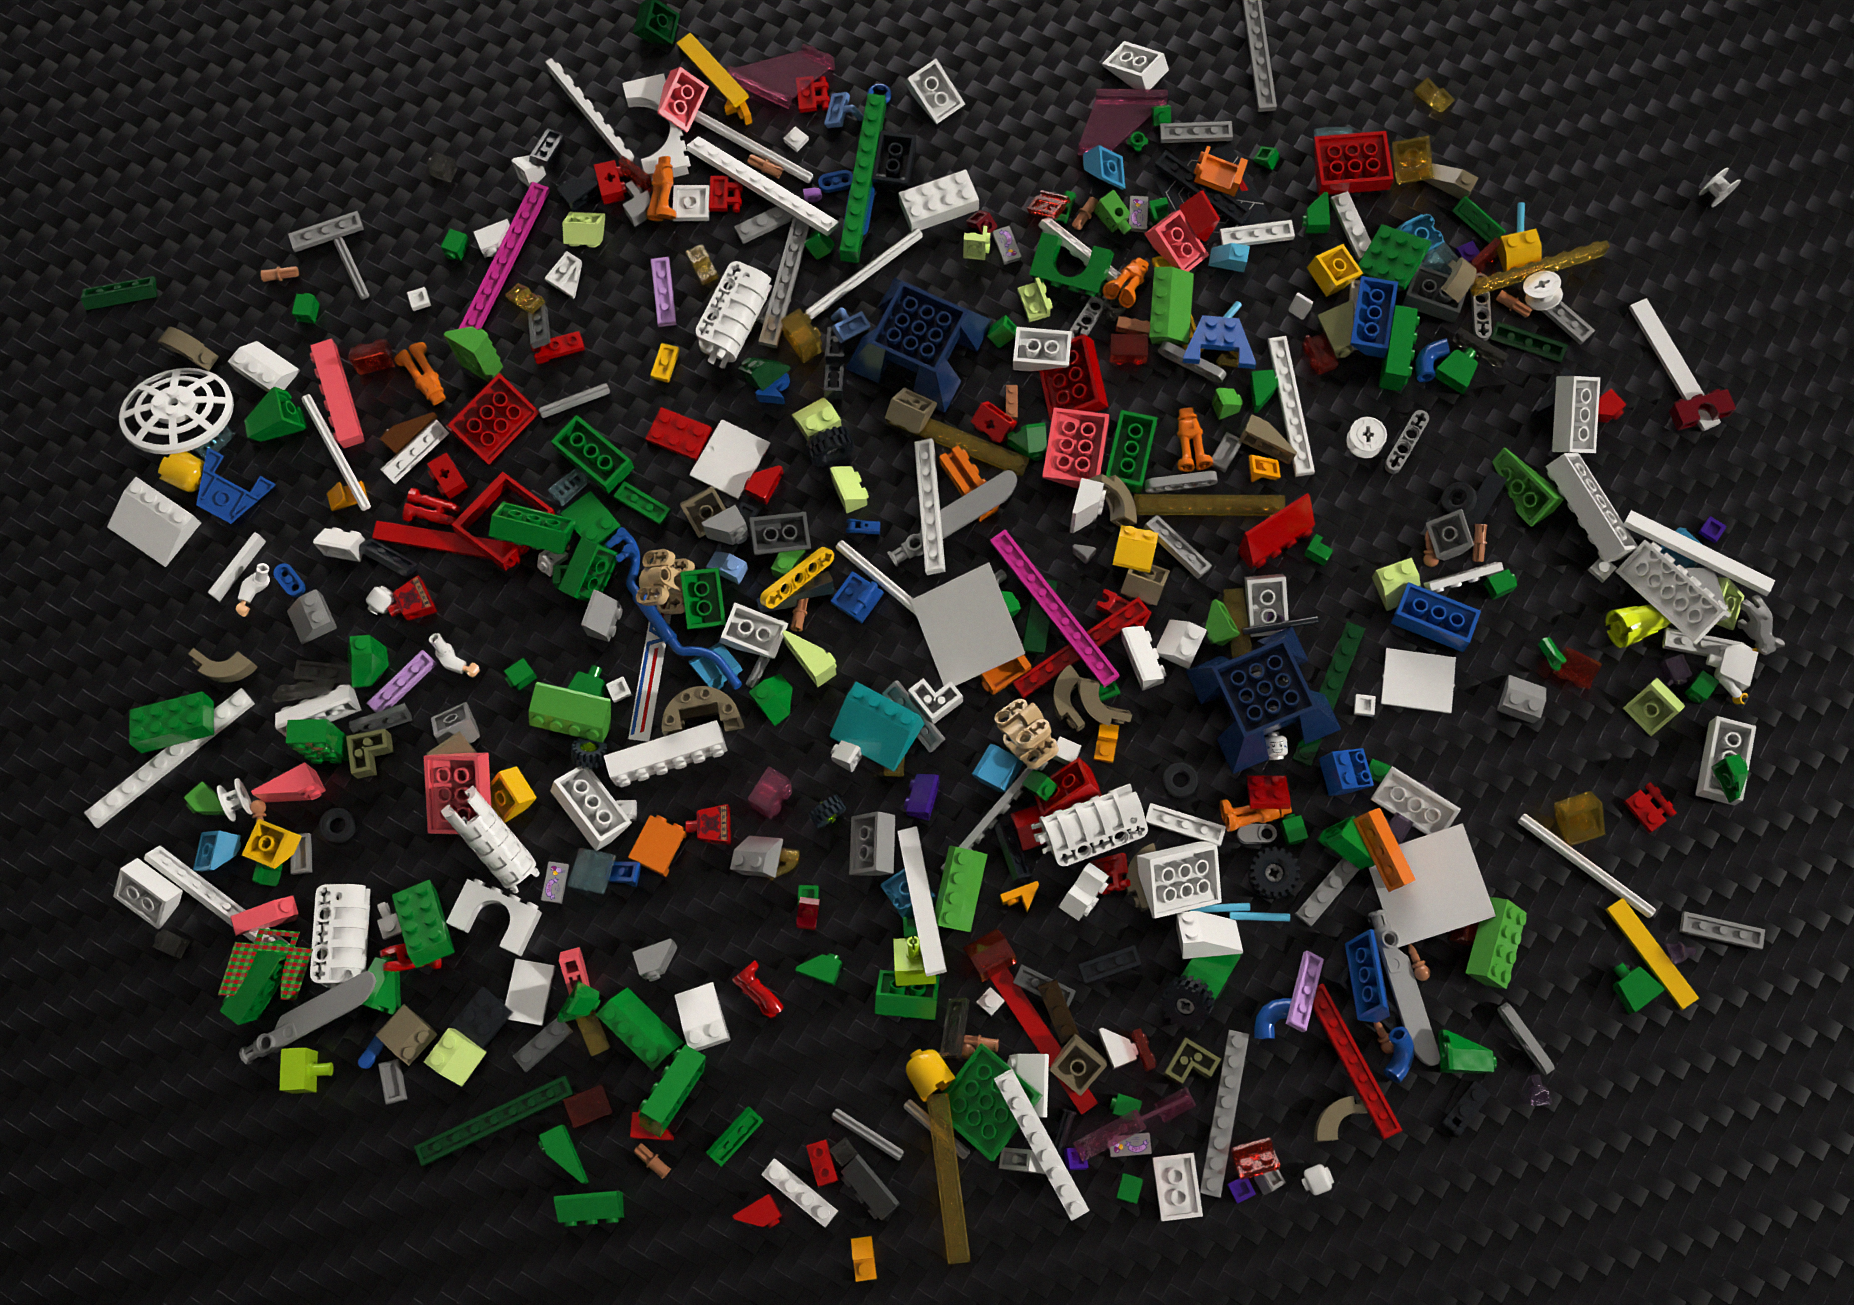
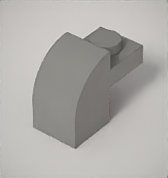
M631 180L626 183V187L632 199L624 203L623 208L625 214L635 227L647 219L646 213L651 199L647 190L643 192L640 186H635Z

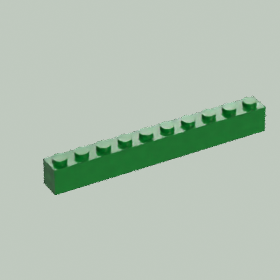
M867 95L840 245V260L845 262L859 263L873 184L872 175L886 111V96Z

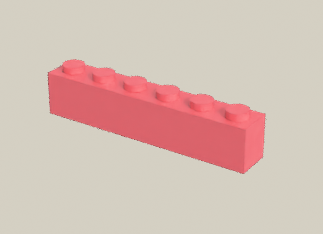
M332 339L310 345L312 350L310 357L317 367L314 371L316 377L321 380L319 388L322 395H325L326 398L324 405L331 415L328 419L331 426L335 428V433H333L337 444L340 443L344 449L365 442L336 344Z

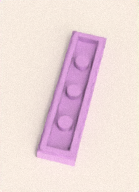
M669 257L651 259L658 327L677 325Z
M422 650L380 689L367 704L375 712L391 708L437 663Z
M1309 951L1303 952L1286 1020L1287 1025L1301 1032L1307 1031L1324 959Z

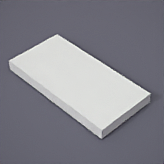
M1393 766L1370 799L1426 835L1449 828L1461 810Z

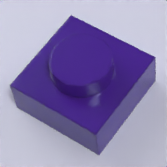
M1473 241L1461 245L1455 250L1459 258L1462 256L1469 263L1480 259L1482 256Z
M1710 516L1698 533L1711 542L1716 543L1727 526Z
M1085 1147L1066 1148L1063 1150L1068 1171L1086 1170L1089 1168Z
M1247 1175L1227 1184L1236 1204L1256 1195Z

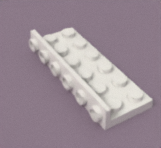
M1644 540L1615 572L1693 643L1697 644L1724 615L1730 617L1731 614L1727 611L1729 607L1721 600H1714L1713 597L1715 595L1707 588L1703 590L1700 587L1702 583L1694 576L1691 578L1687 576L1688 571L1680 564L1676 566L1673 563L1675 559L1668 553H1661L1662 548L1654 541L1649 543Z

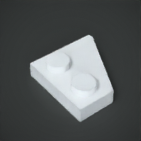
M566 251L545 277L546 282L574 299L582 267L581 260Z

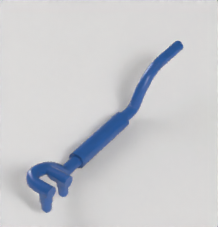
M623 527L619 528L617 533L605 545L610 549L622 540L626 543L622 552L615 559L621 562L625 558H630L631 565L626 579V586L633 595V601L646 616L664 643L669 644L678 655L700 656L711 660L717 665L734 689L740 688L742 686L741 681L719 654L703 647H683L676 639V633L655 606H645L637 602L636 594L639 588L636 585V579L640 567V551L636 541Z

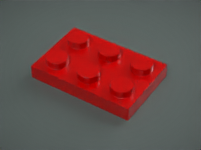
M661 407L645 439L649 443L697 461L712 428Z

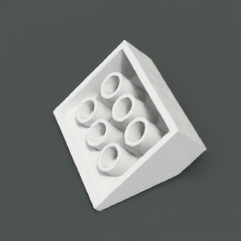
M135 477L124 490L107 527L166 567L201 522L188 511Z
M1200 841L1137 855L1138 874L1152 918L1222 903L1217 844Z

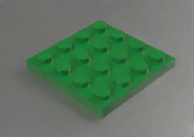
M980 1043L956 1075V1079L950 1083L932 1108L990 1161H994L1020 1126L994 1081V1078L1012 1068L985 1044ZM1014 1071L1034 1108L1043 1095Z

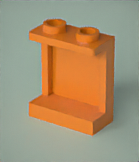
M1207 146L1205 152L1201 151L1198 162L1201 163L1196 164L1193 172L1196 174L1194 182L1235 197L1248 160L1241 158L1239 164L1236 165L1208 154L1211 147Z
M1024 655L1019 656L980 674L981 684L986 692L990 691L994 695L1030 671L1031 664Z
M650 815L628 858L666 877L669 872L668 867L687 834L683 831L684 827L676 823L672 826L666 823L667 819L656 815V817Z

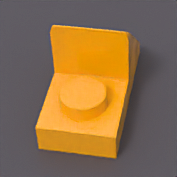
M727 100L725 104L726 115L737 112L740 120L743 119L746 125L752 123L751 113L745 101L735 108Z
M1256 455L1249 456L1251 482L1260 478L1272 480L1281 478L1278 460Z
M362 481L358 482L367 497L364 483ZM340 482L327 493L332 511L357 504L349 486H343Z
M1100 723L1094 760L1113 764L1119 725L1110 724L1109 726Z
M1038 881L1000 894L1002 905L1008 904V906L1017 904L1019 902L1018 899H1022L1026 912H1028L1039 886Z
M872 1236L851 1239L856 1282L877 1279Z

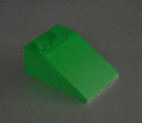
M591 491L560 513L562 517L576 520L573 530L580 539L583 537L606 547L605 543L621 528L612 514Z
M1241 954L1191 958L1182 975H1186V979L1190 975L1194 976L1193 980L1201 979V984L1204 985L1206 983L1209 986L1207 990H1212L1213 992L1211 997L1216 999Z

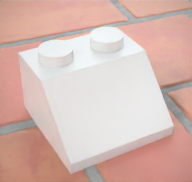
M335 527L332 529L325 528L313 541L314 545L325 556L361 562L363 553L359 552L360 545L366 542L359 532H343L342 529Z
M1169 620L1156 648L1158 655L1189 669L1207 630L1191 622Z

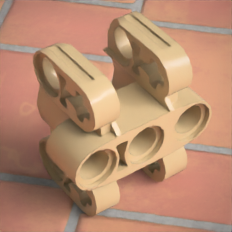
M666 549L648 551L642 561L645 568L639 577L640 589L636 594L637 602L645 606L657 605L658 611L665 615L684 613L685 607L680 572L695 570L694 563L684 558L675 559L674 553ZM654 556V560L652 564H650V560ZM648 593L647 598L643 600L644 595ZM668 602L667 607L663 609L664 604Z
M1017 699L995 715L997 727L1002 733H1005L1003 736L1004 744L1028 768L1036 769L1058 753L1057 742L1050 735V724L1044 719L1041 711L1034 703L1028 705L1026 700ZM1004 717L1009 718L1005 722H1000V720ZM1034 756L1038 757L1036 761H1029V759Z

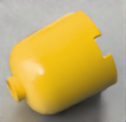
M188 451L171 454L168 458H163L158 473L161 474V480L183 491L194 492L200 488L205 462Z
M933 1049L916 1050L910 1055L912 1059L906 1065L907 1076L923 1102L933 1098V1092L938 1089L943 1092L956 1079L938 1052Z

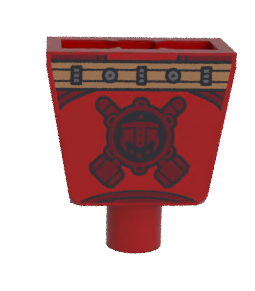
M419 575L394 591L393 595L397 602L387 607L392 617L402 613L407 620L437 612L428 590Z
M729 805L698 810L697 820L686 821V833L697 832V839L700 842L731 845Z

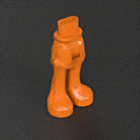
M670 156L658 157V164L655 165L656 169L652 177L653 193L646 213V218L652 221H663V218L676 219L677 216L676 211L670 208L668 203L670 190L674 183L673 165L670 164Z
M1141 258L1132 260L1121 270L1119 277L1105 284L1102 290L1104 296L1107 299H1115L1123 284L1127 281L1129 283L1122 289L1119 295V302L1126 308L1133 306L1136 300L1135 289L1144 282V276L1148 271L1149 263Z
M418 342L409 346L411 354L425 373L423 375L417 369L409 352L406 349L400 351L394 358V361L398 366H405L415 381L416 388L420 389L427 400H430L433 405L444 401L446 397L438 379L439 375L437 372H434L425 357L427 352L425 343Z
M1193 408L1180 409L1177 437H1179L1181 443L1182 459L1178 461V469L1189 472L1195 468L1189 440H1193L1196 469L1204 470L1213 465V459L1210 455H1205L1202 444L1203 430L1200 428L1197 415L1194 414Z
M1220 800L1221 816L1228 832L1255 822H1271L1275 819L1283 818L1285 814L1292 813L1291 806L1290 809H1250V805L1232 807L1228 800Z

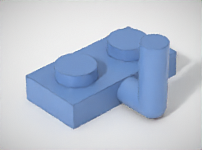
M847 92L833 93L831 95L824 123L827 128L843 127L847 112H851L858 121L863 120L864 115L854 105H848L850 95Z
M839 308L831 316L833 321H837L840 317L843 320L831 327L840 343L871 327L862 311L849 317L844 308Z

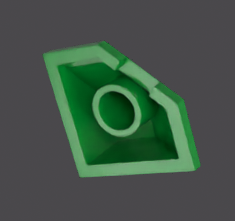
M1045 423L1028 424L1021 427V431L1016 434L1013 431L1008 433L1007 445L1028 460L1039 461L1046 458L1047 440Z
M781 674L763 680L749 691L751 699L774 727L790 715L793 688Z
M1738 754L1728 756L1711 767L1729 803L1740 798L1749 773L1746 761Z
M578 981L558 1013L557 1022L563 1023L586 1017L592 1010L595 1011L600 1003L599 991Z

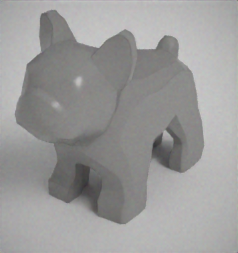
M1759 595L1752 596V599L1759 608H1756L1749 600H1743L1740 608L1747 612L1750 621L1747 623L1743 619L1739 620L1738 628L1743 629L1751 639L1755 640L1754 646L1757 648V652L1768 655L1774 652L1776 648L1784 647L1785 643L1780 638L1772 635V613Z

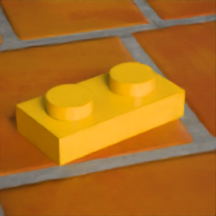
M661 343L650 375L651 379L669 383L680 351L679 347Z

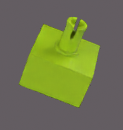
M911 936L909 938L893 939L896 986L936 984V975L926 976L919 938L916 936L912 938Z
M309 1048L281 1049L280 1091L292 1094L316 1092L317 1076H332L333 1064L331 1062L317 1064L318 1051Z

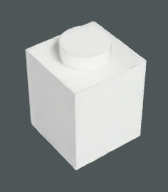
M1059 737L1058 741H1056L1059 751L1052 759L1068 765L1077 759L1081 745Z

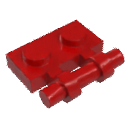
M813 76L796 78L799 112L817 111L818 104L822 105L823 111H828L830 97L827 92L829 85L826 82V77H819V82H814ZM819 90L821 96H815V91Z
M711 176L709 211L727 212L728 205H732L733 212H740V206H742L740 196L743 191V185L735 179L734 182H729V176ZM729 191L734 192L733 197H728Z
M1649 782L1644 786L1649 791L1647 795L1640 789L1624 801V804L1644 828L1651 833L1667 821L1662 815L1664 812L1670 818L1677 812L1673 809V804L1670 801L1667 802L1662 796L1661 790ZM1653 797L1661 806L1659 809L1650 801Z
M1125 853L1090 861L1092 865L1109 875L1108 878L1113 877V883L1109 884L1108 879L1106 880L1108 886L1102 895L1110 894L1114 890L1122 891L1126 887L1131 886L1129 879H1122V875L1128 873Z

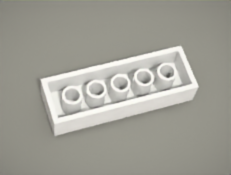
M1565 453L1545 466L1548 470V476L1558 485V492L1568 501L1569 509L1575 512L1579 525L1585 528L1589 534L1588 539L1592 544H1595L1599 550L1598 555L1602 560L1606 562L1618 561L1636 550L1638 545L1627 528L1623 526L1624 523L1579 453Z
M716 720L604 755L610 779L616 786L624 787L630 785V782L634 780L644 781L653 774L663 775L672 768L682 769L691 762L701 763L710 756L714 758L720 757L728 750L721 728Z

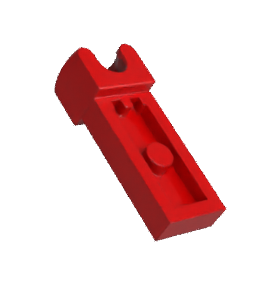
M579 331L551 338V343L535 349L531 345L533 352H539L534 355L537 364L585 350Z
M1104 589L1102 597L1108 602L1098 601L1096 609L1107 615H1112L1130 603V601L1117 596L1112 591ZM1150 611L1148 615L1133 624V626L1145 627L1152 612Z

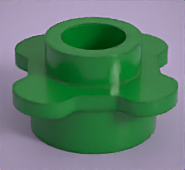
M1136 131L1131 135V138L1127 139V144L1134 147L1135 151H1141L1142 147L1148 144V139L1143 133Z

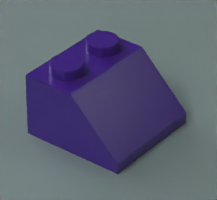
M916 774L915 779H911L909 790L912 792L910 798L906 797L904 809H907L906 814L908 816L927 821L930 820L939 787V775Z

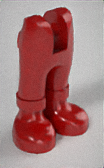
M411 488L407 496L408 503L404 505L403 520L410 522L414 516L431 522L452 525L456 518L446 515L447 511L459 513L461 507L444 499L421 495L417 488ZM421 504L423 506L435 508L436 510L425 509L423 507H417L415 505Z
M405 943L390 946L380 951L381 958L393 956L398 958L397 961L383 964V971L397 972L416 968L411 959L406 958L408 953ZM441 958L426 965L433 969H439L442 965Z
M754 961L732 980L743 989L742 992L744 994H747L759 1006L760 1011L764 1015L773 1018L782 1011L783 1005L768 988L760 983L761 981L758 978H755V972L759 965Z

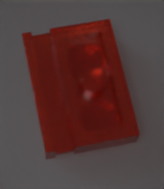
M625 156L618 160L621 167L620 170L625 176L645 191L647 190L648 193L653 190L650 175Z
M1041 190L1040 196L1035 197L1027 207V210L1030 214L1056 220L1065 210L1066 204L1071 201L1069 196Z
M1495 238L1471 261V265L1477 270L1476 273H1481L1486 267L1485 264L1488 261L1491 263L1498 254L1496 252L1501 244L1499 239Z
M1141 1028L1134 1030L1131 1036L1145 1072L1151 1071L1156 1067V1059L1153 1052H1150L1147 1046L1149 1044L1145 1033H1142Z
M603 1084L563 1100L573 1128L613 1112Z

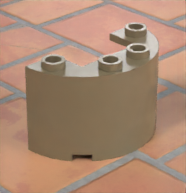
M697 686L680 692L670 701L663 714L662 732L664 736L686 730V720L717 714L720 715V721L724 723L725 732L742 729L744 724L735 703L727 694L713 687Z

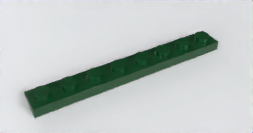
M1348 621L1319 690V693L1325 694L1332 711L1366 629ZM1300 738L1292 760L1311 767L1322 738L1306 745L1302 738Z
M567 1076L560 1077L414 1146L421 1166L574 1095Z

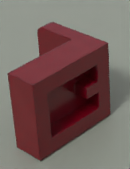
M978 210L966 220L968 226L978 229L981 235H983L984 226H987V233H991L997 228V224L991 214L986 211Z
M800 897L796 921L797 928L816 929L820 899Z

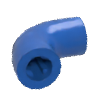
M1447 338L1427 344L1419 352L1415 360V373L1419 382H1428L1434 379L1436 375L1434 363L1438 359L1450 355Z
M1292 998L1272 1000L1261 1008L1256 1016L1254 1026L1255 1039H1275V1024L1280 1019H1287Z
M1396 1027L1389 1034V1040L1394 1047L1393 1057L1383 1071L1389 1079L1395 1083H1401L1411 1068L1414 1059V1043L1405 1027Z

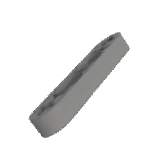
M1477 273L1470 286L1473 336L1478 342H1485L1492 333L1489 280L1485 274ZM1477 280H1480V283H1482L1480 290H1478L1479 283L1476 282ZM1476 296H1483L1485 302H1477ZM1483 312L1486 315V319H1479L1477 313ZM1481 325H1484L1483 333H1486L1484 336H1482V333L1479 332L1481 330Z
M1099 295L1091 297L1070 329L1072 331L1071 339L1075 338L1074 334L1078 333L1079 328L1082 329L1080 335L1085 334L1088 336L1111 299H1107L1105 296L1100 299L1101 296ZM1092 303H1098L1101 306V308L1099 310H1093L1090 307V305ZM1084 317H1088L1091 319L1092 322L1088 325H1085L1082 323L1081 319Z
M1163 341L1158 349V352L1165 358L1216 383H1222L1226 376V372L1222 368L1200 358L1199 364L1182 363L1186 350L1170 342Z
M1418 410L1412 415L1385 462L1387 472L1396 474L1401 470L1429 421V415L1425 411ZM1420 416L1423 419L1417 427L1415 426V423L1417 422V419ZM1412 430L1416 433V437L1409 438L1406 432ZM1400 445L1405 446L1407 453H1400L1397 447ZM1397 457L1399 458V460L1396 463V466L1393 468L1391 467V464Z
M1205 471L1150 478L1144 481L1147 493L1210 486L1216 484L1218 480L1215 471Z
M1506 1002L1498 1007V1013L1537 1068L1544 1075L1555 1069L1553 1063L1512 1006Z

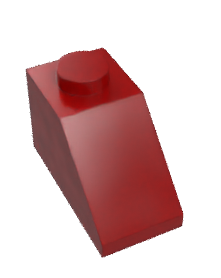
M1612 389L1599 397L1598 422H1609L1613 418L1616 420L1624 413L1622 410L1627 404Z
M778 465L753 473L752 477L748 478L744 485L746 495L767 505L784 474L782 466Z
M640 1110L632 1112L631 1138L674 1141V1136L667 1128L659 1138L639 1126L640 1118L638 1115Z
M770 1194L733 1215L734 1220L761 1227L768 1226L769 1229L780 1223L779 1218L782 1217Z

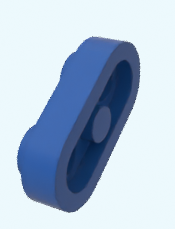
M848 170L823 174L818 180L819 188L824 193L849 189L852 184L853 174Z
M283 563L274 569V577L291 597H299L305 592L304 582L290 565ZM288 572V575L283 577V574ZM299 586L298 590L294 591V587Z

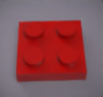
M1247 776L1246 783L1250 809H1290L1291 802L1286 776Z

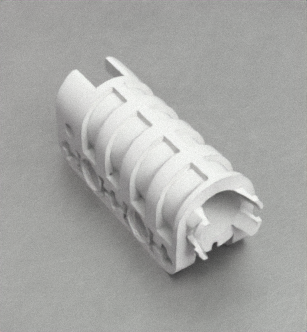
M738 261L728 265L696 327L700 349L702 352L710 355L708 362L714 365L716 358L722 360L719 367L725 368L727 362L736 361L772 289V285H769L771 278L764 272ZM739 268L740 272L737 271L734 275L733 270ZM725 283H728L726 289H724V288H723L724 284H725ZM713 313L710 320H708V315Z
M1131 784L1111 790L1103 796L1092 797L1087 802L1073 804L1071 808L1063 811L1061 809L1057 810L1052 815L1039 817V823L1031 825L1032 830L1042 828L1041 833L1034 834L1036 842L1040 841V844L1046 842L1047 847L1042 849L1043 854L1051 851L1060 866H1068L1144 837L1148 832L1141 802L1136 791L1132 793ZM1124 832L1122 838L1115 839L1116 833ZM1083 845L1087 846L1085 852L1078 853L1079 847Z
M472 785L465 793L469 797L468 803L477 814L470 821L465 817L461 819L449 804L441 810V813L457 833L463 837L469 847L474 850L480 860L486 864L504 888H510L513 893H518L519 890L516 885L529 874L535 877L539 876L540 873L535 868L536 861Z
M325 884L316 890L312 938L313 952L311 954L310 977L314 982L332 989L366 971L370 912V889H366V886L356 884ZM327 889L328 892L326 893L325 897H323L322 893H325ZM322 910L324 911L323 919L320 918V912ZM320 949H321V960H319V959L317 958V952H318Z

